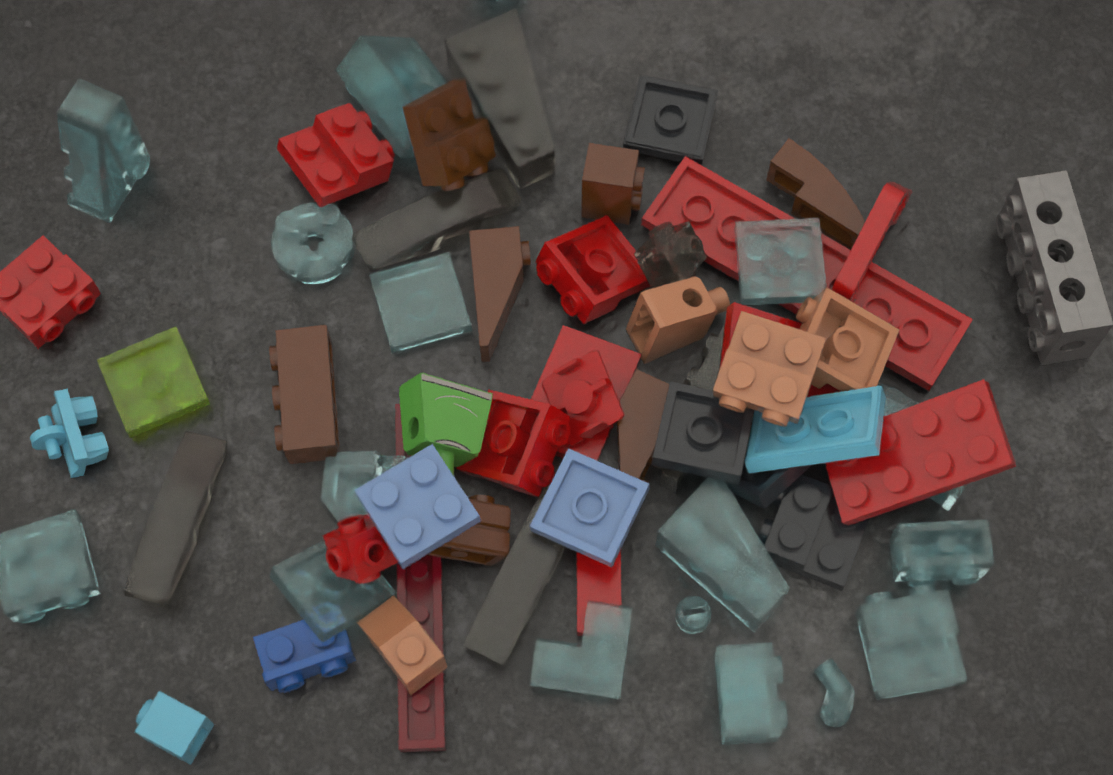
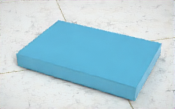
M874 386L807 397L798 424L788 422L787 427L778 426L761 419L763 413L755 410L744 461L748 473L879 455L886 401L883 387Z

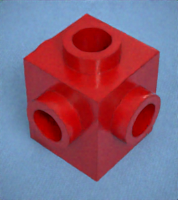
M368 514L347 517L337 523V529L323 535L327 547L326 561L336 577L353 580L357 584H364L378 579L381 576L380 571L398 563Z

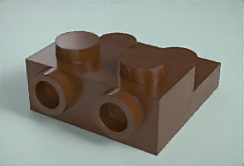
M465 79L451 80L402 107L423 186H440L442 191L455 190L465 185L464 176H475L489 170L487 162L497 157L494 140L490 132L488 119L474 118L472 102Z

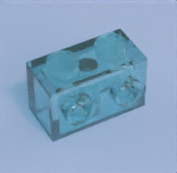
M988 520L899 523L889 539L894 582L908 581V585L911 587L929 586L934 584L935 580L952 579V583L955 585L974 584L979 582L980 578H983L994 564Z

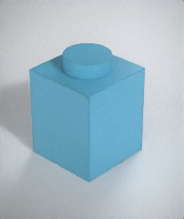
M159 691L154 700H147L140 709L136 719V723L139 725L134 732L144 740L191 765L214 724L205 715Z

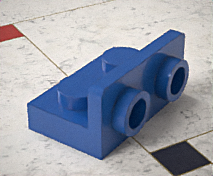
M339 607L253 637L264 672L262 676L270 691L278 689L280 693L293 691L305 684L304 679L318 674H322V677L338 675L348 669L347 664L356 661Z

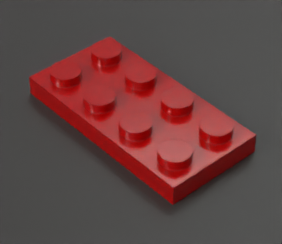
M985 379L884 416L879 455L825 463L842 523L848 526L1017 467L990 385Z

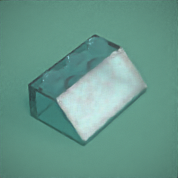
M360 35L337 67L336 72L345 82L347 91L356 97L367 112L371 122L379 128L391 144L394 153L400 158H415L402 107L446 84L447 81L414 38Z

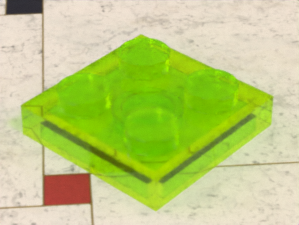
M176 326L97 360L130 438L210 404Z

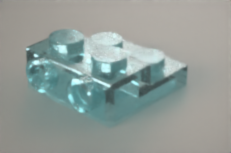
M75 509L0 533V598L4 614L12 621H19V623L35 622L44 618L47 611L59 607L64 609L77 608L88 603L89 597L101 594L81 518Z
M923 584L909 589L910 596L893 599L892 593L888 591L865 597L866 604L860 605L855 615L876 700L961 685L967 681L956 639L960 632L948 589L936 591L935 584Z

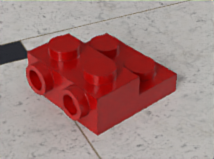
M351 103L317 114L313 126L279 138L277 150L320 208L388 181L394 162V151L391 144L385 139L380 141L372 132V122L365 111L357 112Z
M608 215L545 242L535 261L540 280L546 285L553 284L561 295V305L564 311L570 316L577 315L583 324L615 310L620 300L651 286L656 278L654 272Z
M43 235L0 271V312L38 349L46 342L55 340L62 333L64 326L78 314L88 311L94 305L96 298L101 294L94 280L69 256L63 255Z
M488 390L487 392L492 393V402L480 453L477 457L456 469L467 475L496 482L507 489L539 497L542 488L547 487L554 478L552 462L558 447L565 445L570 437L568 422L571 416L549 403Z

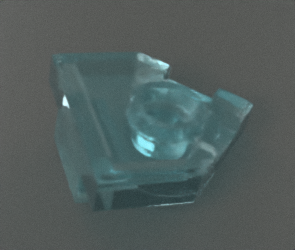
M377 451L337 452L336 457H326L321 500L338 522L354 515L363 516L367 512L358 500L354 490L408 458L403 455L383 456Z

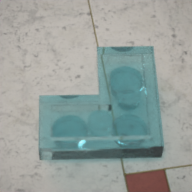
M588 600L582 644L537 638L530 686L620 699L633 607Z

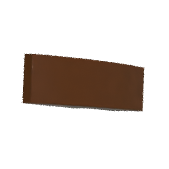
M788 138L771 160L766 180L795 198L791 214L851 250L865 223L860 211L834 175L810 152Z

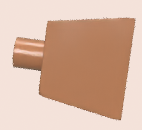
M691 277L645 290L639 295L626 331L637 352L642 354L641 359L643 363L646 364L705 337L715 316L727 311V307L730 305L729 297L722 287L707 291L703 282L698 277Z

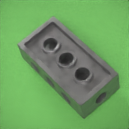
M1067 171L1017 178L1010 194L1006 197L1000 214L996 217V228L1001 239L1005 238L1008 248L1006 257L1008 271L1010 275L1016 276L1019 287L1017 292L1018 306L1022 313H1026L1030 325L1028 329L1029 345L1033 352L1038 353L1041 365L1088 358L1112 328L1113 321Z

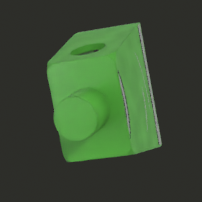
M422 372L399 387L403 448L408 455L413 456L433 444L452 475H454V467H459L478 456L491 407L492 393Z

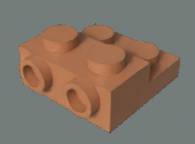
M827 287L814 299L808 297L796 315V319L802 322L800 330L826 338L811 385L820 389L828 383L840 391L877 386L899 329Z
M741 311L731 343L726 350L713 388V396L720 398V406L732 411L744 413L747 407L762 412L761 419L782 427H787L788 422L798 424L826 338Z

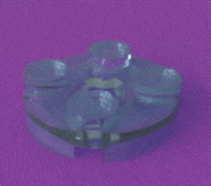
M317 203L302 204L289 211L282 212L275 221L276 227L271 238L275 260L283 272L296 277L297 281L305 284H320L331 281L343 272V267L348 263L349 259L352 260L355 254L356 243L352 226L335 204L331 203L321 208ZM311 236H317L325 240L318 243V250L311 251L308 245H303L304 241L308 240Z

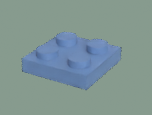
M433 444L354 490L358 500L402 569L481 522L480 515Z
M568 448L532 520L530 529L538 535L612 567L650 489L649 483Z

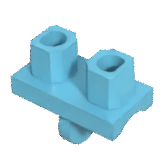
M68 389L54 391L56 404L51 407V412L55 425L52 423L51 416L40 417L38 419L40 429L30 436L32 447L36 450H47L49 459H57L62 456L59 447L61 445L71 478L84 476L86 465L107 459L109 451L103 432L82 436L79 426L97 422V409L93 396L70 398Z

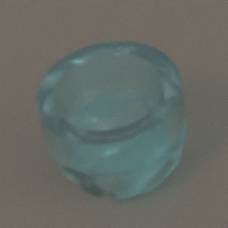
M688 596L679 602L675 612V620L679 628L684 632L690 634L700 633L710 623L711 608L703 598ZM703 608L705 613H696L683 617V610Z

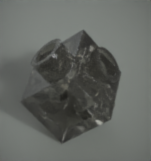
M690 221L674 226L671 222H665L654 227L648 233L649 239L634 253L651 289L695 277L697 274L695 270L707 258L703 243L695 234Z

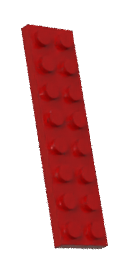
M686 156L643 215L641 225L796 315L808 297L814 299L826 287L832 289L851 251ZM871 262L851 302L899 329L885 366L927 391L931 390L973 321L972 318Z

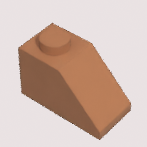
M394 595L357 622L410 695L448 668L444 655L418 621Z

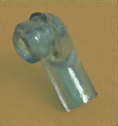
M832 658L817 667L814 672L827 689L823 706L820 709V717L828 726L841 727L850 719L855 700V690Z

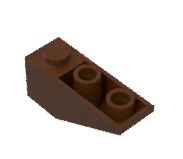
M636 369L620 400L625 416L617 422L618 470L649 483L644 477L652 464L669 384Z

